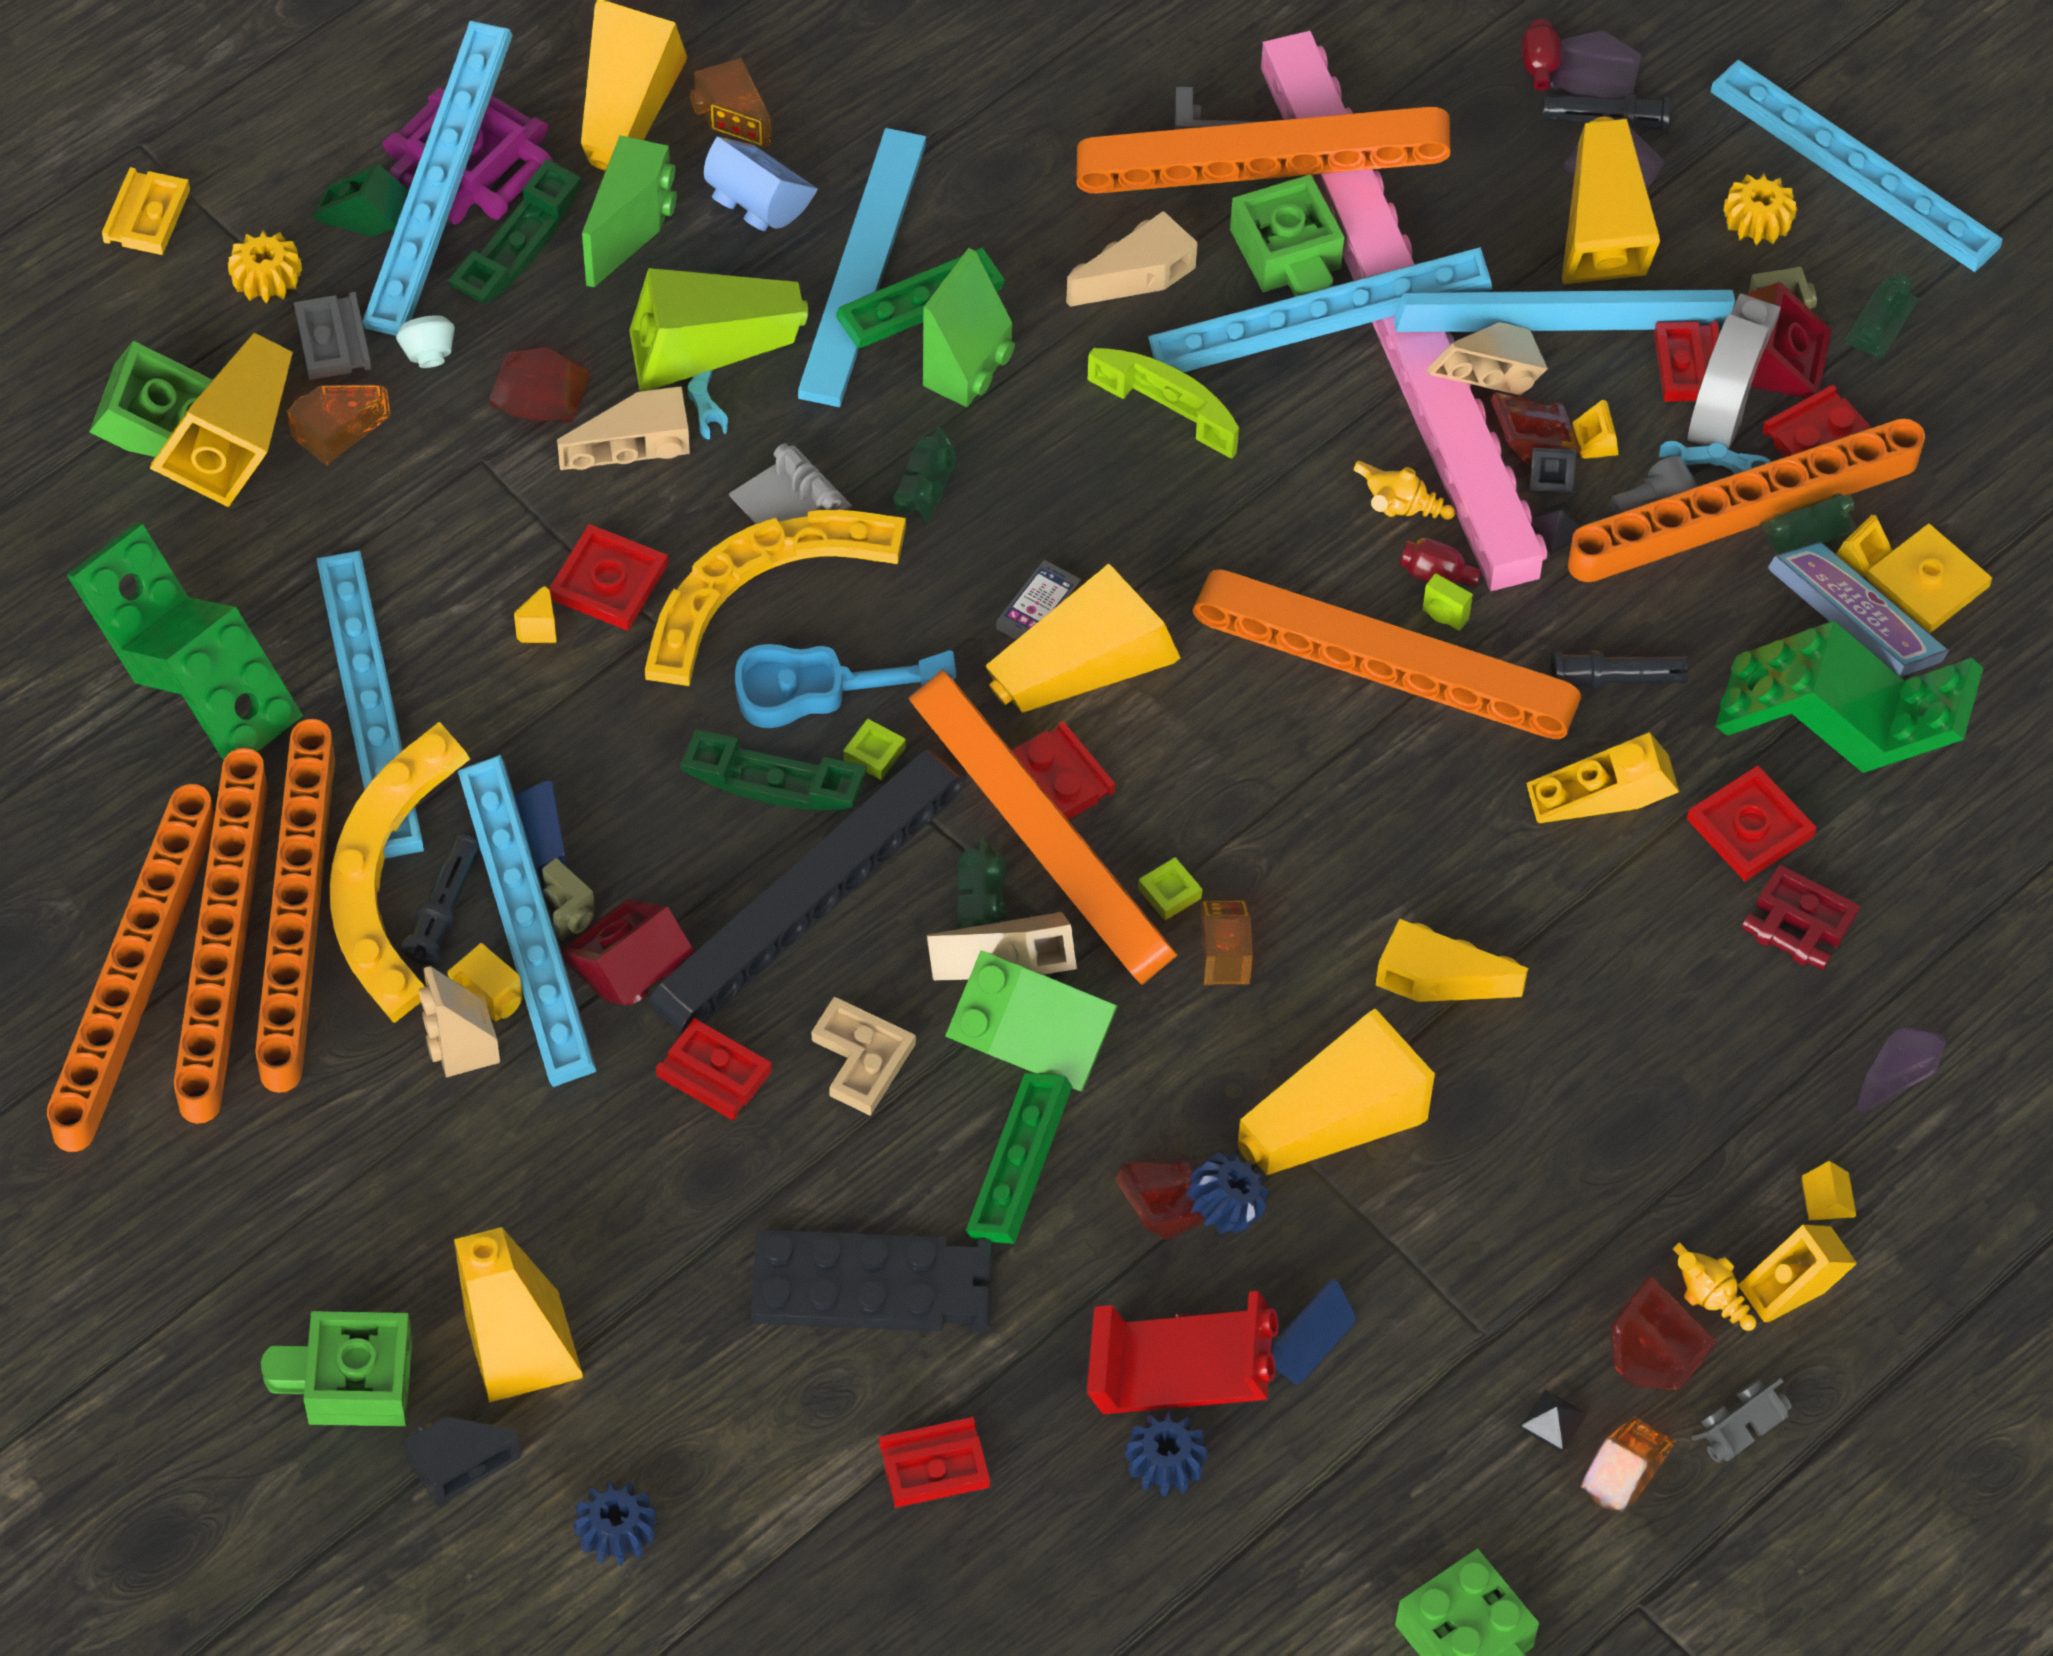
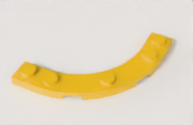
M847 510L807 511L808 516L792 518L780 522L777 521V518H772L728 537L696 561L692 566V572L680 584L678 589H673L659 615L645 667V679L690 686L702 636L717 609L740 586L771 568L796 560L830 556L898 564L906 530V518Z
M440 722L399 753L370 782L356 802L344 825L332 863L330 908L340 948L356 977L393 1023L397 1022L421 1003L419 988L425 986L394 950L387 936L382 916L379 913L377 892H379L381 872L385 859L383 851L391 832H397L399 826L414 806L434 787L470 760L466 751Z

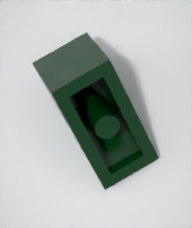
M377 163L328 184L311 217L317 222L369 237H375L389 230L394 232L409 190Z

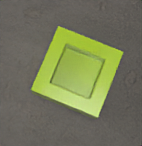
M1435 573L1426 584L1422 610L1427 612L1435 621L1448 624L1460 631L1469 620L1473 594Z
M867 719L843 750V758L846 762L866 766L868 774L882 781L906 749V739Z
M1176 857L1138 879V890L1164 921L1202 899V888Z

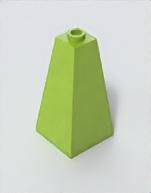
M648 268L629 330L639 390H653L794 343L799 326L806 324L808 316V304L806 300L801 298L799 283Z

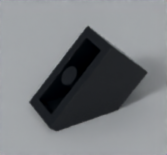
M444 1417L436 1423H425L416 1428L410 1437L404 1440L407 1462L437 1506L521 1458L519 1438L514 1429L452 1417Z

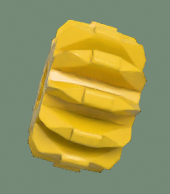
M1763 173L1758 180H1755L1747 174L1742 183H1733L1729 190L1728 198L1725 199L1723 211L1725 212L1724 216L1727 217L1728 230L1738 231L1739 241L1750 237L1753 238L1756 246L1761 239H1766L1774 244L1779 235H1787L1791 229L1792 220L1795 219L1797 207L1796 202L1793 201L1792 188H1782L1781 178L1769 181L1765 173Z
M263 229L260 237L253 238L246 234L244 244H233L232 256L229 257L228 262L229 275L232 276V283L237 292H245V296H247L249 301L261 296L267 304L270 296L276 295L284 300L286 289H296L298 277L301 276L302 265L293 241H285L281 232L268 237Z

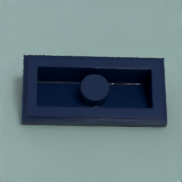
M552 780L544 781L514 796L538 876H543L542 868L555 858L566 866Z
M1334 1279L1329 1280L1273 1342L1272 1355L1275 1361V1369L1295 1384H1301L1355 1324V1314L1339 1282Z

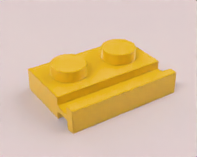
M130 167L102 230L104 243L110 244L111 240L121 242L123 247L163 255L190 192L189 180L150 171L146 175L137 173L136 168Z

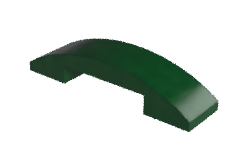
M546 159L523 187L524 199L481 253L473 250L448 280L449 285L483 304L501 294L523 273L551 238L582 183L581 177Z
M697 729L694 731L681 763L682 771L724 791L768 804L806 810L853 808L867 772V768L864 765L827 757L822 758L819 766L740 749L738 738Z

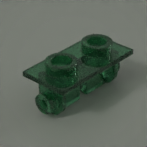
M1897 273L1895 276L1889 277L1886 283L1880 282L1846 336L1845 343L1883 360L1920 299L1910 294L1911 280L1907 275Z
M941 427L937 428L934 437L924 436L922 440H918L915 443L906 470L909 474L918 475H903L898 489L893 496L894 508L899 513L909 514L911 510H919L926 523H930L936 506L941 502L943 489L951 471L955 468L958 456Z
M1836 493L1830 499L1784 515L1782 513L1775 514L1774 518L1761 522L1760 527L1777 555L1817 542L1826 543L1849 535L1857 529L1849 515V512L1855 508L1854 501L1849 494L1842 495L1841 493Z
M980 838L979 850L966 849L963 851V856L958 859V890L961 893L973 891L971 894L957 897V926L961 929L999 923L1005 918V904L1001 896V880L1006 878L1005 863L1001 854H996L984 838Z

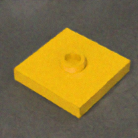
M1928 523L1871 567L1867 572L1866 580L1930 634L1989 588L1992 577Z

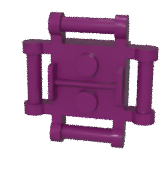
M437 88L428 97L429 103L398 133L392 132L382 142L385 151L392 158L399 160L393 165L389 173L408 190L411 187L415 176L413 173L417 170L445 89ZM492 92L447 220L455 225L460 223L473 203L480 206L490 218L499 220L508 211L507 205L522 191L523 187L544 161L548 159L553 162L551 156L537 146L545 138L548 132V124L537 117L529 118L493 96ZM519 158L526 161L496 193L488 189Z

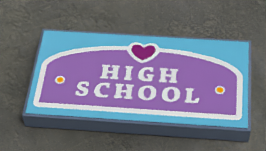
M1822 542L1776 555L1768 566L1774 575L1829 622L1835 621L1900 677L1942 663L1949 652L1947 648Z

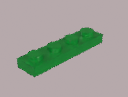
M983 248L976 250L996 292L1001 290L1005 279ZM961 257L838 307L836 318L857 349L923 322V307Z
M1024 1073L966 1229L973 1241L988 1239L997 1243L1015 1244L1072 1089V1085L1066 1076Z

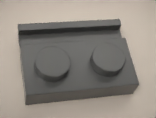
M356 292L349 293L350 297L337 299V296L334 295L294 302L309 380L352 373V369L364 367L365 370H371Z

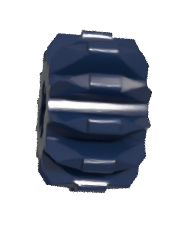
M1218 1152L1210 1156L1192 1172V1176L1189 1178L1190 1185L1185 1195L1194 1201L1191 1212L1202 1214L1204 1226L1215 1224L1220 1235L1230 1230L1235 1234L1245 1231L1263 1215V1211L1267 1208L1264 1202L1270 1192L1260 1185L1264 1175L1255 1174L1251 1170V1160L1240 1163L1235 1152L1225 1156Z
M1169 1410L1164 1414L1162 1422H1158L1149 1414L1145 1418L1144 1427L1134 1426L1131 1430L1130 1440L1132 1442L1125 1446V1458L1131 1461L1128 1469L1131 1478L1142 1477L1141 1486L1144 1491L1156 1484L1160 1486V1493L1165 1497L1169 1493L1170 1486L1174 1485L1184 1494L1188 1489V1480L1198 1482L1201 1479L1203 1473L1201 1465L1207 1462L1208 1450L1202 1446L1204 1444L1202 1430L1190 1431L1191 1420L1188 1416L1179 1423L1173 1422V1415Z
M610 1479L606 1483V1492L604 1493L590 1487L588 1491L589 1502H578L576 1515L579 1519L573 1523L575 1535L582 1538L580 1541L581 1549L585 1554L596 1551V1559L601 1565L610 1555L615 1556L617 1564L621 1567L625 1563V1554L627 1553L640 1559L644 1553L642 1544H653L655 1539V1530L652 1527L657 1524V1513L654 1509L649 1508L650 1497L646 1492L635 1495L634 1485L630 1481L621 1491L616 1490L615 1484ZM620 1520V1525L611 1526V1521Z

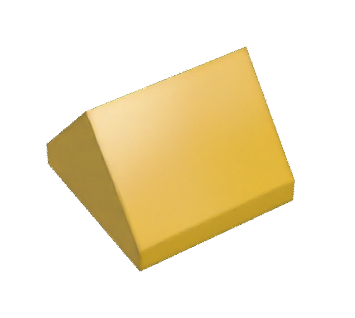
M1601 400L1572 422L1580 455L1584 459L1618 455L1617 439L1608 403L1605 400Z
M1871 515L1843 542L1836 555L1859 575L1866 577L1868 570L1893 550L1876 515Z
M543 586L514 612L516 637L522 643H556L550 592L548 588Z
M1828 1161L1802 1175L1801 1180L1808 1220L1854 1218L1856 1216L1850 1177L1847 1171Z

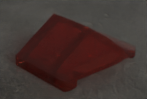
M547 347L507 353L490 395L489 403L492 407H499L516 417L535 421L563 419V422L570 423L573 422L589 378V371Z
M1495 393L1490 399L1507 443L1528 466H1531L1533 446L1576 449V455L1581 451L1564 405L1553 403L1549 406L1527 398Z
M1141 1161L1121 1165L1115 1181L1148 1230L1168 1241L1204 1222V1217L1201 1213L1191 1212L1194 1201L1185 1195L1189 1189V1178L1193 1172L1186 1161H1175L1174 1164Z
M1653 1277L1646 1278L1611 1324L1614 1367L1623 1378L1634 1386L1681 1390L1717 1343Z

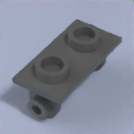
M1758 1378L1736 1393L1740 1401L1727 1409L1725 1405H1721L1700 1420L1704 1428L1691 1436L1692 1440L1695 1441L1706 1437L1710 1443L1707 1447L1710 1457L1718 1463L1722 1460L1730 1461L1735 1455L1755 1441L1745 1427L1746 1424L1750 1423L1759 1437L1788 1417L1787 1411L1792 1408L1789 1399L1782 1393L1776 1394L1773 1390L1783 1383V1380L1779 1378L1763 1383Z

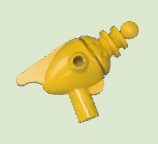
M1356 462L1354 471L1367 479L1368 487L1374 495L1371 504L1376 511L1384 512L1390 517H1394L1396 514L1411 516L1419 511H1423L1422 516L1424 517L1431 513L1434 519H1436L1438 514H1441L1442 518L1450 520L1455 516L1456 512L1453 506H1443V498L1440 497L1437 500L1435 492H1432L1430 495L1427 493L1424 482L1419 480L1413 469L1405 467L1401 471H1383L1364 462Z
M1679 1242L1673 1250L1680 1256L1678 1265L1682 1270L1683 1279L1687 1287L1684 1298L1692 1306L1699 1304L1707 1310L1721 1309L1723 1310L1721 1313L1722 1317L1727 1318L1731 1316L1730 1322L1732 1324L1740 1321V1326L1743 1330H1753L1756 1327V1319L1752 1315H1747L1750 1307L1742 1305L1745 1298L1743 1296H1736L1738 1283L1732 1272L1734 1265L1726 1257L1717 1260L1704 1254L1689 1252Z

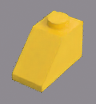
M1802 1225L1740 1282L1738 1286L1763 1322H1771L1826 1293L1857 1262L1831 1226Z

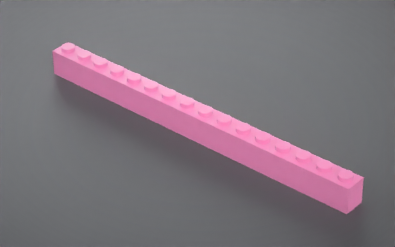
M1311 31L1263 42L1261 70L1283 120L1353 114L1349 107L1344 108L1341 101L1342 94L1339 81L1335 76H1330L1327 69L1328 61L1323 46L1316 45ZM1370 169L1311 175L1344 235L1343 257L1354 281L1415 265L1412 260L1410 240L1406 234L1401 235L1399 231L1395 206L1392 202H1386L1383 195V181L1377 170L1373 171ZM1395 316L1372 322L1489 590L1494 591L1540 579L1542 562L1547 559L1546 545L1543 537L1540 534L1535 535L1533 531L1531 512L1525 500L1520 501L1516 493L1515 475L1510 466H1504L1500 457L1501 446L1496 433H1490L1485 423L1486 413L1482 401L1479 398H1474L1470 390L1471 384L1428 375L1426 370L1455 342L1450 332H1396L1394 325Z

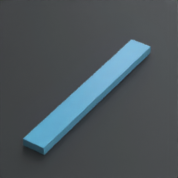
M475 21L469 22L364 315L362 324L365 329L396 336L400 327L412 320L513 36L508 28Z
M1740 60L1732 64L1712 83L1711 93L1972 271L1976 272L2001 248L2003 239Z
M888 128L884 130L798 388V399L835 407L841 406L859 349H857L836 318L838 307L879 290L926 147V136Z
M1481 247L1154 334L1148 336L1155 360L1166 363L1182 372H1187L1395 316L1403 293L1486 292L1492 290V283Z
M1733 290L1403 293L1394 318L1396 332H1476L1498 322L1528 328L1530 331L1655 330L1656 322H1699V326L1711 325L1712 321H1718V327L1722 329L1727 315L1731 314L1736 301Z
M359 550L316 559L365 791L370 782L403 749ZM415 806L403 820L397 832H391L383 851L385 859L424 851Z
M499 755L460 769L458 774L517 974L520 975L522 991L549 1082L555 1087L597 1072L505 763Z

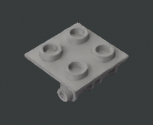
M786 443L781 444L774 451L776 464L729 493L732 500L755 524L772 518H777V521L780 522L792 518L808 516L807 511H848L852 508V505L795 446H788Z

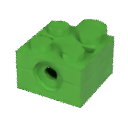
M1311 174L1232 198L1230 231L1263 293L1289 285L1293 295L1296 297L1333 287V277L1330 272L1341 269L1344 235Z
M311 1311L308 1346L276 1345L269 1347L263 1354L261 1370L264 1384L271 1393L304 1394L303 1399L309 1425L406 1426L413 1342L409 1314Z
M1477 1548L1400 1600L1395 1626L1420 1656H1527L1525 1653L1534 1647L1539 1622Z

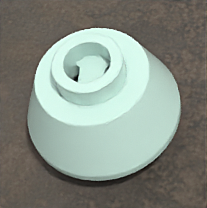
M443 316L420 317L404 323L400 327L396 339L411 362L419 363L421 368L436 367L445 362L444 357L451 353L455 327L453 323Z

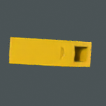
M1650 732L1526 783L1538 823L1639 809L1679 792L1669 755Z
M1399 919L1379 960L1376 986L1417 1002L1522 997L1528 968L1519 965L1518 962L1510 957L1495 956L1477 949L1468 941L1454 940L1435 933L1424 924L1409 923Z

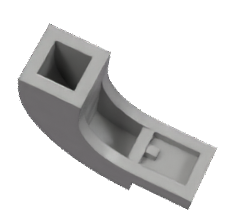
M1741 293L1739 294L1731 314L1727 315L1706 369L1694 407L1687 441L1702 446H1710L1712 443L1719 442L1730 450L1742 423L1747 397L1755 372L1779 318L1781 307Z

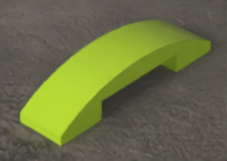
M1093 348L1089 353L1087 380L1122 399L1134 388L1196 422V440L1231 459L1237 454L1239 433L1237 423L1219 399L1195 379L1166 363L1137 353L1103 348Z

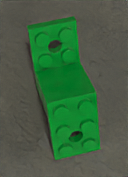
M134 523L66 574L134 683L181 694L223 761L230 752L236 749L248 748L258 752L303 717L300 709L235 606L188 597L143 524ZM130 573L135 578L136 589L130 597L124 598L119 591V583L125 575ZM246 693L250 697L251 708L244 717H239L235 712V702L241 694Z
M1831 621L1737 655L1731 666L1732 672L1725 695L1720 703L1721 708L1715 727L1726 736L1793 714L1857 769L1865 773L1964 740L1983 667L1973 658H1969L1904 681L1839 624Z

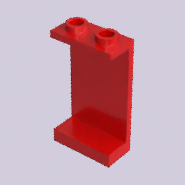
M1259 1291L1249 1292L1248 1311L1125 1322L1113 1305L1094 1307L1087 1394L1103 1415L1268 1400L1269 1381H1273L1275 1377V1361L1271 1353L1272 1337H1276L1278 1334L1276 1311L1274 1308L1269 1307Z

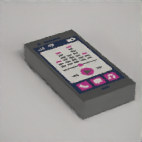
M1043 560L997 619L996 629L1017 640L1081 587V579Z

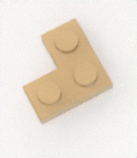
M833 997L811 1032L813 1042L848 1058L830 1085V1097L870 1116L916 1045V1035L836 997Z

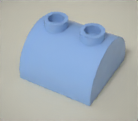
M718 136L709 150L704 165V178L706 182L716 188L712 198L730 209H734L738 203L748 210L743 219L762 231H766L768 226L782 228L790 224L805 210L818 188L757 146Z

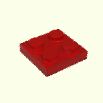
M588 524L549 588L551 600L629 631L666 570L668 555Z
M1759 766L1754 767L1689 809L1687 820L1744 882L1812 839L1817 828Z

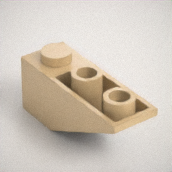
M1163 211L1151 220L1142 221L1132 233L1119 242L1115 241L1107 245L1100 255L1088 263L1076 266L1067 276L1066 303L1069 306H1076L1165 290L1196 268L1197 241Z
M1498 322L1453 342L1426 370L1428 375L1522 395L1533 386L1534 382L1548 368L1530 329Z
M673 387L637 392L557 439L560 470H582L591 466L614 463L628 464L638 460L653 458L669 459L678 455L690 454L689 431L682 388Z
M1062 912L926 935L934 981L969 979L980 950L1004 958L1042 975L1077 969L1071 924Z
M431 966L424 968L426 987L419 988V995L424 1009L422 1016L427 1032L426 1042L432 1062L441 1061L446 1077L500 1063L498 1041L485 1001Z

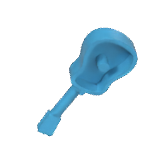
M763 644L746 650L739 657L735 669V686L738 705L743 717L754 726L776 728L787 725L808 714H828L836 711L841 705L843 691L921 682V686H923L941 669L945 670L954 680L956 678L954 654L950 650L919 660V665L851 672L848 667L840 666L835 651L826 646L799 650L782 645Z

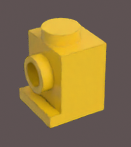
M480 943L448 970V978L485 1001L490 1018L495 1022L500 1018L505 1019L511 1016L523 999L520 975L483 943Z

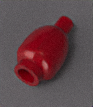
M1535 20L1529 24L1522 37L1521 53L1524 68L1533 76L1534 88L1544 91L1550 87V76L1560 65L1562 44L1558 33L1553 29V25L1549 21Z
M1429 538L1419 539L1416 543L1407 540L1399 563L1400 566L1407 568L1410 576L1427 583L1436 573L1454 584L1461 581L1476 586L1481 573L1480 569L1465 565V561L1458 550Z

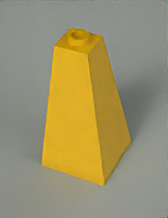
M597 0L594 10L581 144L589 162L596 168L606 171L620 135L640 140L645 139L679 76L687 56L675 22L604 0Z
M1596 118L1590 121V123H1585L1578 144L1562 270L1563 285L1645 276L1660 243L1629 125L1627 119Z
M253 333L190 406L152 461L150 469L229 507L268 452L293 352Z
M1108 564L989 662L986 668L993 679L988 686L995 696L1004 705L1011 701L1021 713L1172 665L1180 659V656L1165 623L1116 570Z
M1375 1008L1240 1119L1238 1148L1247 1161L1251 1160V1164L1257 1163L1266 1175H1270L1421 1125L1428 1120L1435 1073Z
M500 1227L454 1239L466 1322L489 1403L582 1379L581 1367L558 1290L508 1233Z

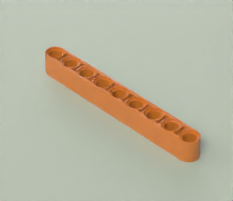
M1422 107L1091 137L1080 141L1077 145V186L1084 192L1099 194L1435 164L1446 160L1450 156V116L1448 112L1438 107Z
M1894 420L1584 525L1573 534L1568 560L1569 572L1574 578L1583 582L1598 581L1908 475L1918 466L1925 439L1924 430L1913 420Z
M1219 569L1209 572L1193 608V614L1196 619L1211 628L1550 739H1561L1566 736L1581 700L1579 690L1566 681L1226 570Z
M941 669L909 697L910 702L1140 984H1145L1177 956L1171 945L945 670Z
M307 719L298 723L290 735L255 1050L261 1082L270 1091L278 1093L287 1092L295 1088L302 1077L334 778L335 755L331 730L326 723L316 719ZM310 747H318V748L312 749V750H309V749H308V748H310ZM306 785H315L310 788H303ZM303 823H311V824L308 825V826H303V827L299 826L300 824H303ZM298 862H308L304 865H294ZM293 901H304L297 905L289 904ZM290 940H298V941H299V942H297V943H295V944H291V945L284 944V943H286V942H288V941H290ZM285 980H295V982L291 984H280ZM281 1020H291V1022L285 1025L275 1024ZM278 1060L287 1061L279 1066L271 1065V1063Z
M240 748L230 752L225 757L222 765L174 1076V1089L179 1111L183 1118L196 1124L206 1123L214 1119L221 1108L268 794L263 759L258 752L248 748ZM243 776H251L247 779H239ZM238 814H246V815H244V816H242V817H237V818H236V817H233V816H236V815H238ZM231 853H240L236 856H227ZM229 891L235 892V893H233V894H231V895H225V896L221 895V894H223V893H225V892H229ZM219 931H229L224 935H215ZM215 970L223 971L217 975H209L210 972ZM208 1010L217 1011L212 1015H202L204 1012ZM200 1051H212L211 1053L204 1056L196 1055ZM196 1091H204V1092H205V1093H204L203 1095H201V1096H197V1097L189 1096L191 1093H194V1092H196Z
M187 784L181 786L174 791L169 800L49 1101L47 1117L55 1144L64 1151L77 1152L83 1150L91 1144L95 1137L210 844L215 816L210 794L200 785ZM191 812H199V813L194 814V815H187L188 813H191ZM177 849H185V850H183V851H181V852H178V853H173V852H172V851L177 850ZM164 886H165V887H170V888H168V889H166V890H163V891L157 890L158 888H161V887H164ZM149 924L155 925L152 928L141 929L143 926ZM131 963H140L138 966L132 968L126 967ZM118 1001L125 1002L120 1006H110L111 1004ZM103 1040H109V1041H110V1042H108L107 1044L102 1045V1046H96V1045H94V1044H96V1043L99 1042V1041H103ZM84 1080H95L88 1085H78ZM67 1120H79L78 1122L72 1125H63V1123H65Z

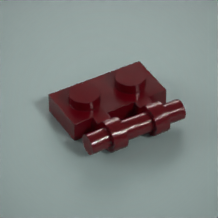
M1779 864L1759 895L1756 905L1757 908L1769 913L1766 920H1763L1749 913L1742 929L1756 936V942L1768 948L1772 944L1793 955V961L1803 966L1809 963L1824 971L1832 955L1818 948L1819 942L1822 940L1838 948L1857 918L1861 906ZM1785 921L1806 932V934L1800 939L1780 929Z

